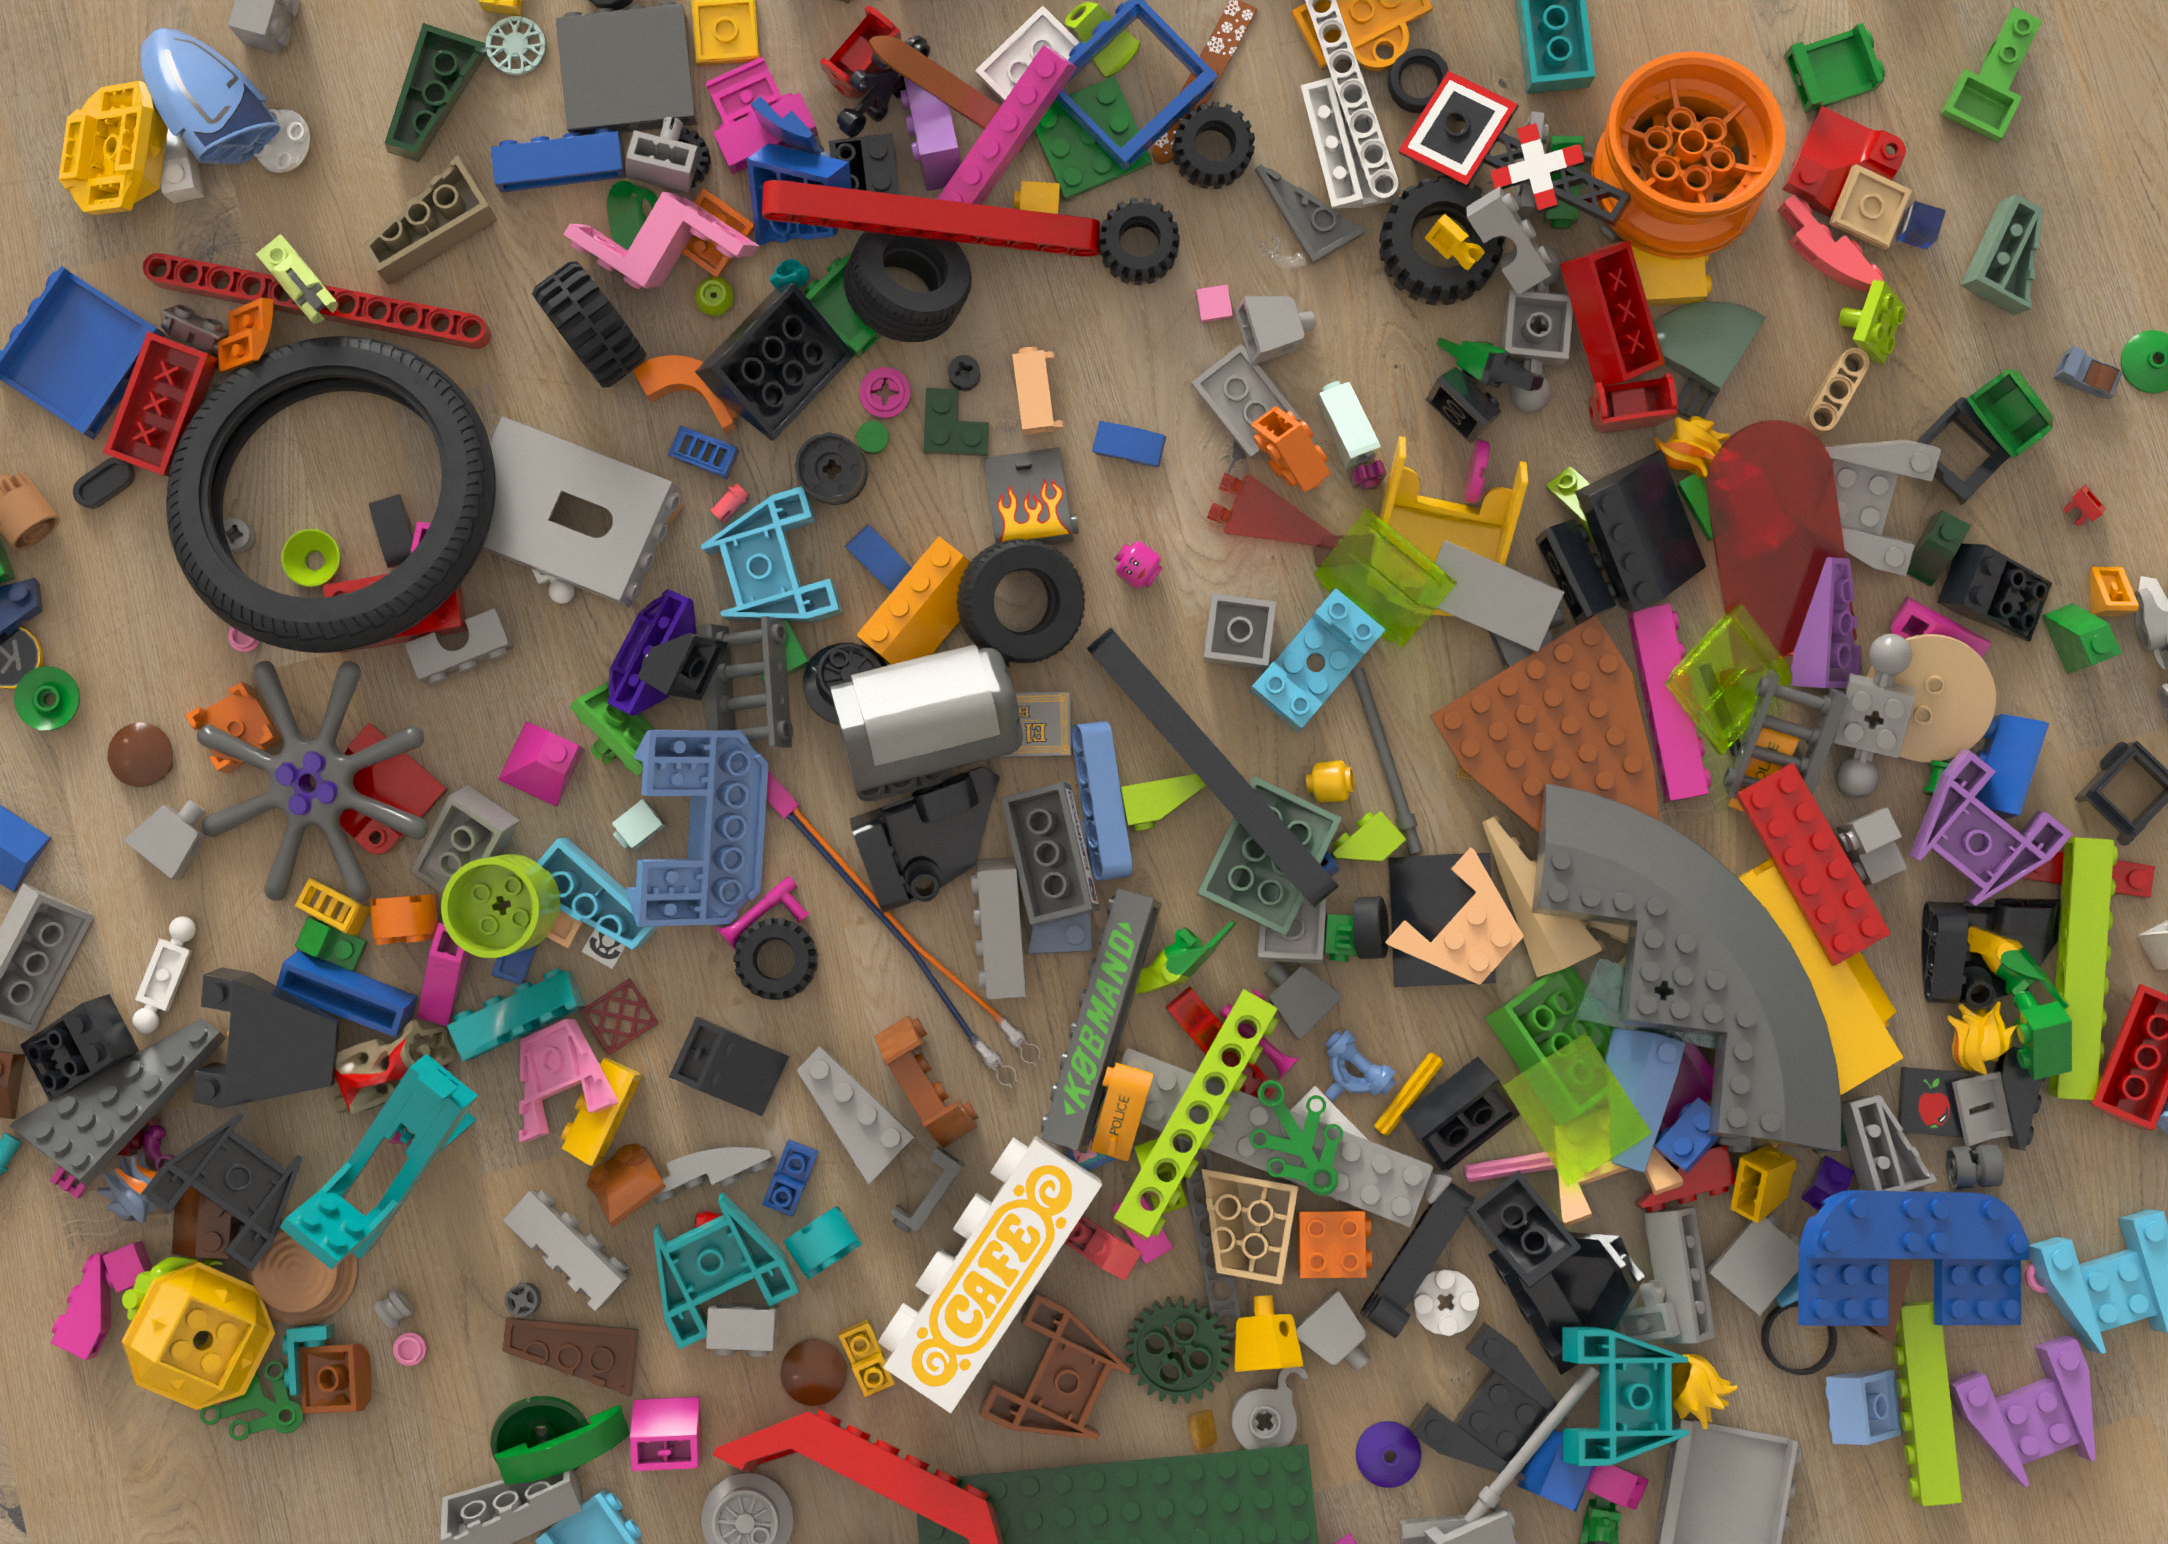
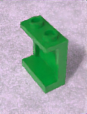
M1863 23L1855 25L1850 31L1804 45L1803 42L1791 45L1784 54L1805 114L1818 110L1821 106L1827 107L1875 91L1884 82V66L1880 60L1876 59L1873 51V36L1869 30L1866 31Z
M848 254L843 259L840 257L835 259L827 268L828 274L821 281L816 279L810 283L804 293L822 317L859 359L882 335L865 325L855 314L847 300L843 279L844 269L850 257Z

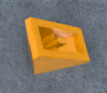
M2091 566L2090 613L2100 617H2123L2138 611L2139 604L2123 567Z

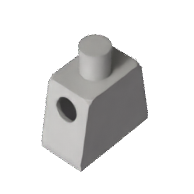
M1244 296L1235 308L1251 365L1296 350L1305 339L1304 332L1314 330L1316 326L1313 312L1298 313L1295 301L1290 296Z
M189 799L180 812L164 805L130 833L124 841L170 879L180 881L206 838V834L195 826V823L206 810L191 799Z
M1336 1288L1295 1325L1298 1339L1332 1366H1336L1344 1358L1357 1371L1370 1359L1366 1352L1358 1345L1367 1337V1333L1342 1294Z

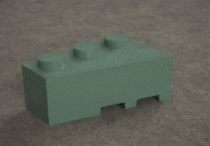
M2017 194L1999 201L1960 286L2013 315L2030 310L2032 307V299H2030L2031 284L2036 274V269H2034L2035 252L2039 249L2044 209Z

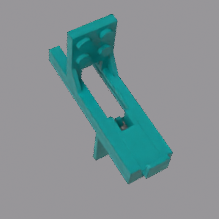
M425 1054L409 1067L348 1161L317 1193L287 1216L280 1225V1228L331 1270L351 1253L359 1259L364 1257L374 1248L433 1159L476 1121L467 1111L478 1095L428 1054ZM399 1132L402 1134L399 1139L405 1145L408 1141L411 1142L405 1151L409 1159L378 1205L364 1216L344 1198L384 1138L390 1139Z

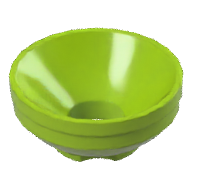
M304 529L294 533L284 544L281 554V562L285 574L293 582L304 587H320L329 583L339 572L342 560L337 542L332 536L318 529ZM313 552H321L325 559L324 565L318 570H311L307 565V558Z

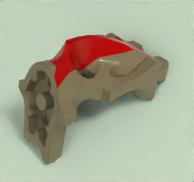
M414 1020L405 1025L403 1035L391 1044H384L382 1039L378 1038L338 1052L334 1083H338L342 1094L336 1096L334 1100L337 1111L339 1113L349 1112L350 1115L386 1103L399 1084L397 1080L403 1078L409 1067L425 1054L430 1055L432 1053V1059L442 1067L458 1059L448 1042V1027L440 1026L423 1030L420 1028L417 1020ZM364 1053L369 1056L367 1063L362 1060V1054ZM386 1084L388 1091L380 1093L382 1085Z

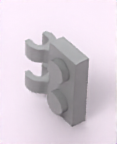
M1662 1279L1650 1280L1649 1283L1640 1285V1293L1644 1299L1645 1306L1636 1307L1638 1299L1637 1290L1615 1328L1617 1333L1640 1341L1670 1338L1680 1334L1672 1302H1663L1665 1285Z

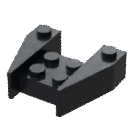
M239 1113L164 1164L140 1195L168 1214L189 1187L197 1191L243 1224L222 1253L251 1272L274 1242L302 1157L297 1155L287 1168L281 1166L233 1131L244 1117V1115Z
M1484 1322L1465 1349L1491 1368L1454 1421L1426 1402L1409 1426V1431L1439 1454L1501 1473L1526 1443L1548 1411L1551 1412L1556 1407L1557 1402L1517 1346ZM1565 1416L1562 1421L1566 1422L1568 1418ZM1520 1471L1515 1478L1524 1481L1526 1476Z

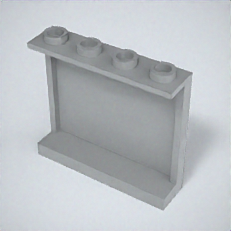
M1675 1416L1673 1427L1689 1430V1435L1670 1442L1653 1544H1781L1782 1535L1787 1533L1790 1523V1515L1786 1513L1788 1500H1792L1795 1493V1481L1792 1480L1794 1467L1799 1466L1801 1449L1797 1447L1798 1442L1789 1437L1708 1422V1429H1703L1700 1420L1680 1419L1679 1416Z

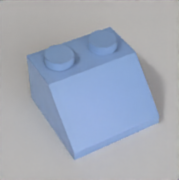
M1895 1369L1847 1372L1826 1377L1825 1393L1829 1401V1429L1832 1433L1833 1444L1869 1445L1902 1435Z

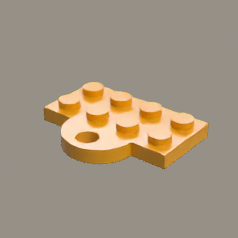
M1320 0L1315 4L1314 10L1318 13H1325L1329 10L1331 3L1327 0ZM1336 0L1359 67L1369 71H1384L1392 68L1396 59L1407 50L1409 43L1407 24L1431 13L1433 10L1429 0ZM1305 3L1293 9L1291 16L1317 64L1322 69L1327 66ZM1330 30L1326 33L1324 40L1328 43H1335L1341 38V32ZM1380 45H1387L1392 49L1393 56L1384 60L1377 56L1375 50Z

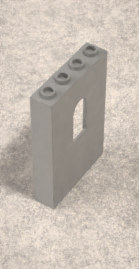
M502 416L490 442L495 465L496 495L491 525L482 549L630 608L632 601H635L641 592V581L645 572L649 571L655 559L654 551L657 544L664 539L667 533L668 519L671 513L675 512L679 506L681 489L669 480ZM561 493H568L609 510L613 517L610 531L602 537L593 538L549 521Z

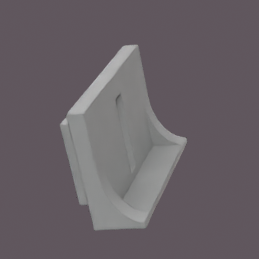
M1987 1071L1986 1075L1981 1073L1952 1082L1965 1146H1972L1994 1138L2013 1136L2000 1072ZM1990 1103V1108L1969 1113L1971 1108Z

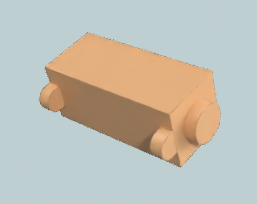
M1037 347L1019 349L1017 354H1012L1023 436L1054 432L1056 429L1064 428L1062 420H1053L1046 361L1055 359L1054 352L1037 351Z

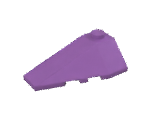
M1826 558L1793 653V662L1790 667L1792 676L1791 686L1846 688L1850 673L1861 675L1860 645H1855L1853 629L1858 627L1857 617L1852 616L1850 610V602L1854 598L1850 558Z

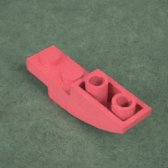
M1793 194L1778 208L1777 211L1796 232L1788 243L1806 261L1826 276L1865 293H1869L1873 280L1884 281L1881 270L1875 264H1870L1862 255V248L1853 239L1849 240L1844 235L1837 242H1834L1829 228L1823 223H1818L1811 215L1812 210L1806 201L1798 199Z

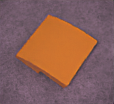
M706 188L701 190L694 201L695 204L748 239L755 230L753 221ZM694 234L682 252L716 277H719L735 258V256L730 258L716 249L718 243L708 238L705 241Z
M260 298L228 312L229 337L218 341L219 373L225 374L260 359L271 331L273 299Z

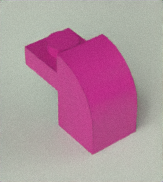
M1615 1464L1611 1466H1594L1586 1489L1620 1506L1636 1510L1640 1500L1643 1498L1649 1480Z

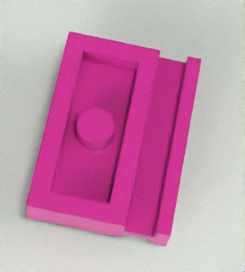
M763 56L705 82L723 123L728 120H735L736 122L747 117V113L753 109L751 103L759 96L770 106L775 104V101L781 96Z

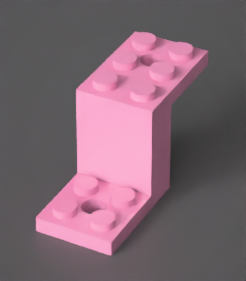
M669 192L661 193L629 250L586 224L570 223L563 234L572 240L570 245L584 254H587L588 251L598 257L596 262L611 272L615 269L625 275L623 280L637 289L641 287L646 289L662 287L693 234L705 241L707 238L718 243L716 249L730 258L734 256L740 259L742 256L753 257L759 248L758 244L683 195Z

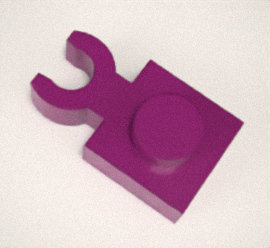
M1376 460L1369 465H1359L1358 469L1353 470L1349 477L1353 488L1361 486L1364 491L1380 486V481L1384 480L1387 473L1384 463L1381 460Z

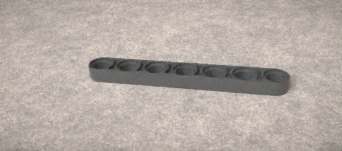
M1178 1138L1180 1153L1190 1151L1191 1143ZM1199 1148L1198 1152L1203 1153L1206 1157V1165L1203 1169L1214 1171L1210 1150L1206 1149L1205 1151ZM1202 1170L1194 1171L1190 1179L1185 1177L1210 1314L1211 1316L1216 1313L1219 1314L1215 1323L1218 1326V1320L1224 1314H1231L1236 1320L1242 1317L1234 1276L1217 1273L1216 1268L1210 1267L1206 1262V1255L1213 1249L1211 1235H1205L1200 1230L1201 1221L1205 1217H1209L1207 1204L1197 1202L1194 1198L1195 1188L1198 1185L1204 1184ZM1224 1281L1229 1284L1231 1293L1227 1299L1218 1300L1212 1295V1288L1215 1283ZM1236 1328L1231 1332H1223L1221 1337H1230V1339L1236 1337Z

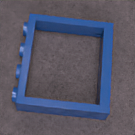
M1128 0L1124 4L1121 3L1115 11L1116 15L1109 22L1104 20L1096 26L1092 32V38L1085 44L1083 42L1078 43L1071 50L1068 61L1077 68L1067 83L1137 18L1196 79L1121 149L1063 89L1055 99L1124 171L1217 85L1218 77L1144 0Z

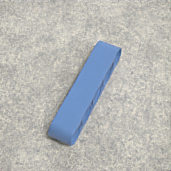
M1107 721L1075 724L1072 727L1071 740L1092 874L1097 881L1129 877L1132 873V858L1111 727Z

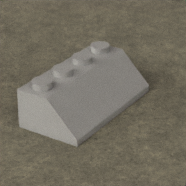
M23 883L0 927V1021L34 1033L94 918L92 914L52 894Z

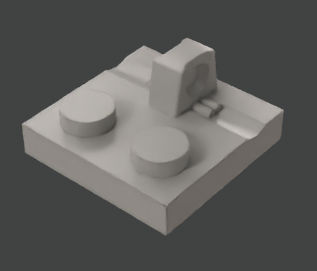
M1304 897L1286 936L1260 925L1258 960L1324 964L1327 898L1314 908Z

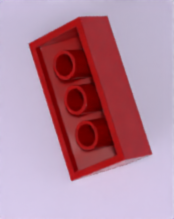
M2139 984L2091 1105L2108 1116L2140 1130L2154 1131L2168 1097V995Z

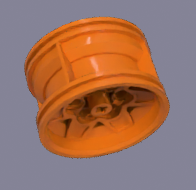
M1678 52L1664 55L1644 64L1627 78L1617 92L1608 114L1606 128L1598 142L1591 164V176L1630 194L1631 201L1614 227L1609 226L1623 240H1630L1632 246L1641 251L1664 258H1698L1727 247L1737 240L1751 224L1760 207L1764 192L1778 170L1783 157L1786 139L1783 115L1775 97L1759 77L1743 65L1723 56L1705 52ZM1695 114L1705 117V119L1698 122L1696 121ZM1651 118L1652 127L1646 133L1635 130ZM1674 126L1682 127L1684 130L1676 129ZM1705 135L1711 136L1715 140L1708 139ZM1650 144H1657L1661 149H1655ZM1736 145L1741 155L1742 164L1735 163V156L1731 151ZM1712 163L1721 165L1723 169L1714 167ZM1657 173H1665L1668 176V178H1663L1659 176ZM1689 182L1696 183L1700 188L1692 187L1689 185ZM1608 197L1599 200L1598 205L1600 209L1611 213L1619 200ZM1713 197L1722 198L1717 202H1713Z

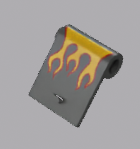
M1059 447L984 458L996 543L1014 539L1034 540L1044 544L1073 541V534L1079 533L1076 514L1070 515Z

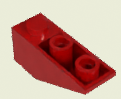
M1720 1144L1712 1146L1688 1174L1675 1165L1673 1168L1682 1177L1683 1185L1658 1195H1654L1650 1187L1635 1201V1205L1639 1208H1646L1647 1212H1654L1666 1208L1665 1202L1676 1199L1678 1204H1684L1697 1200L1696 1194L1709 1191V1195L1713 1196L1728 1192V1186L1735 1184L1736 1179L1727 1146Z

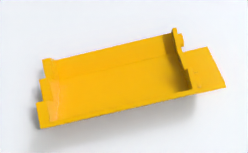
M1770 857L1757 867L1738 876V879L1766 908L1786 936L1812 983L1827 1022L1837 1064L1840 1095L1903 1059V1055L1886 1029L1889 1026L1887 1020L1897 1011L1862 953L1859 952L1838 965L1832 966Z

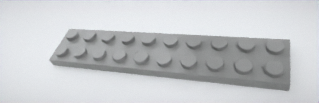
M1126 1048L1121 1064L1154 1073L1140 1123L1163 1132L1195 1073ZM1210 1080L1205 1084L1209 1094L1217 1096L1223 1093L1221 1083ZM1231 1091L1226 1100L1231 1106L1223 1121L1221 1122L1216 1119L1210 1128V1131L1214 1132L1215 1135L1207 1149L1267 1172L1266 1166L1268 1161L1274 1157L1281 1158L1288 1165L1307 1168L1301 1156L1267 1147L1257 1149L1251 1145L1250 1134L1256 1129H1263L1269 1135L1288 1140L1291 1139L1272 1107L1265 1106L1260 1102L1259 1098L1239 1091L1237 1094ZM1195 1108L1189 1112V1117L1195 1124H1203L1207 1121V1114L1204 1110ZM1289 1110L1303 1133L1306 1116ZM1322 1122L1318 1123L1312 1148L1319 1161L1326 1141L1323 1137V1130L1327 1124ZM1335 1127L1329 1128L1327 1137L1330 1140H1336L1339 1137V1130ZM1343 1131V1138L1337 1144L1332 1167L1337 1171L1339 1181L1336 1189L1327 1196L1411 1228L1433 1165ZM1258 1132L1254 1135L1253 1141L1256 1145H1263L1266 1141V1136ZM1178 1137V1138H1180V1139H1183V1140H1185V1141L1190 1142V1141H1189L1187 1138H1185V1137ZM1274 1161L1270 1165V1170L1272 1173L1278 1174L1283 1170V1165L1279 1161ZM1325 1173L1317 1174L1315 1178L1316 1183L1321 1186L1325 1185L1328 1182V1176ZM1281 1176L1283 1179L1307 1187L1304 1181Z

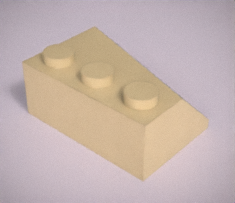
M1201 1169L1217 1273L1280 1285L1284 1284L1300 1186Z

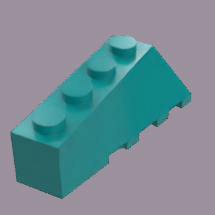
M556 968L542 975L544 981L532 985L531 981L513 988L514 995L503 999L501 995H498L483 1002L484 1009L475 1013L472 1012V1009H468L453 1016L455 1022L447 1025L462 1061H470L586 1007L587 1004L572 971L566 970L562 972L561 968Z

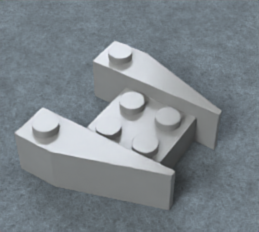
M1905 439L1817 447L1815 451L1817 455L1832 458L1816 518L1798 514V521L1872 568L1906 576L1915 545L1911 540L1882 534L1898 474L1932 482L1941 449L1936 446Z

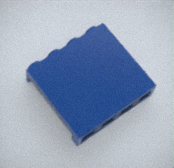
M61 266L58 271H54L48 277L45 290L40 297L35 298L30 303L27 316L21 324H17L12 329L9 342L3 350H0V379L94 440L125 394L147 331L161 337H165L166 334Z

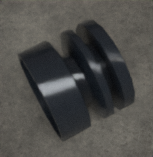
M828 432L813 436L802 445L797 453L795 462L797 480L802 488L824 504L836 506L849 503L860 495L867 483L869 471L866 458L852 441L840 434ZM835 463L842 470L841 473H836L835 478L832 479V476L826 473L827 469H832Z

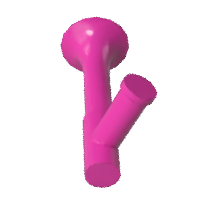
M787 876L767 893L759 903L732 925L723 928L714 927L736 952L735 946L740 935L780 901L797 919L798 923L806 918L809 912H806L791 895V892L798 886L790 876Z
M1257 989L1253 990V995L1262 1000L1265 999ZM1228 1003L1219 1014L1226 1020L1233 1006ZM1241 1024L1238 1026V1032L1247 1039L1255 1036V1030L1251 1025ZM1263 1036L1258 1043L1263 1048L1262 1052L1276 1066L1279 1073L1278 1081L1301 1058V1056L1293 1058L1283 1054Z

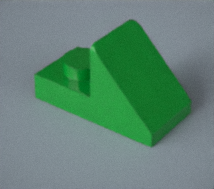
M307 917L295 947L313 957L325 959L351 971H356L368 941L346 934L328 924Z

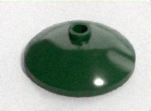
M552 1396L525 1398L507 1407L496 1419L491 1431V1452L495 1459V1454L525 1442L529 1449L587 1426L589 1423L576 1406L563 1399Z

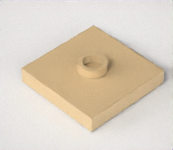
M1855 164L1851 167L1828 224L1886 250L1890 247L1913 190Z

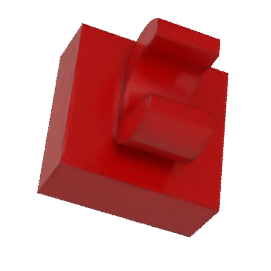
M2085 484L2071 497L2073 501H2070L2063 511L2067 513L2072 508H2078L2082 512V516L2074 524L2079 526L2087 518L2092 522L2103 515L2106 508Z

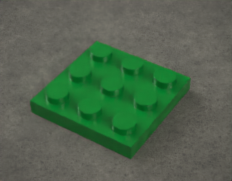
M1115 76L1068 95L1120 149L1139 132ZM1056 100L1051 104L1034 129L1056 183H1060V192L1064 201L1152 165L1151 157L1148 151H1146L1124 171Z

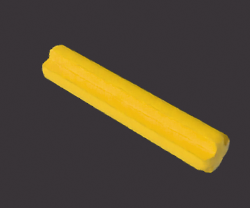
M1429 1053L1374 1124V1128L1384 1136L1390 1135L1402 1119L1401 1115L1409 1110L1442 1067L1444 1061L1439 1056Z

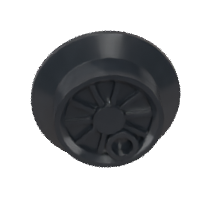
M837 643L827 646L818 651L805 668L802 686L806 701L818 716L832 724L838 725L830 686L852 681L851 675L887 665L871 649L859 644Z

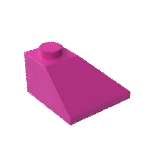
M526 721L498 780L557 807L585 748Z

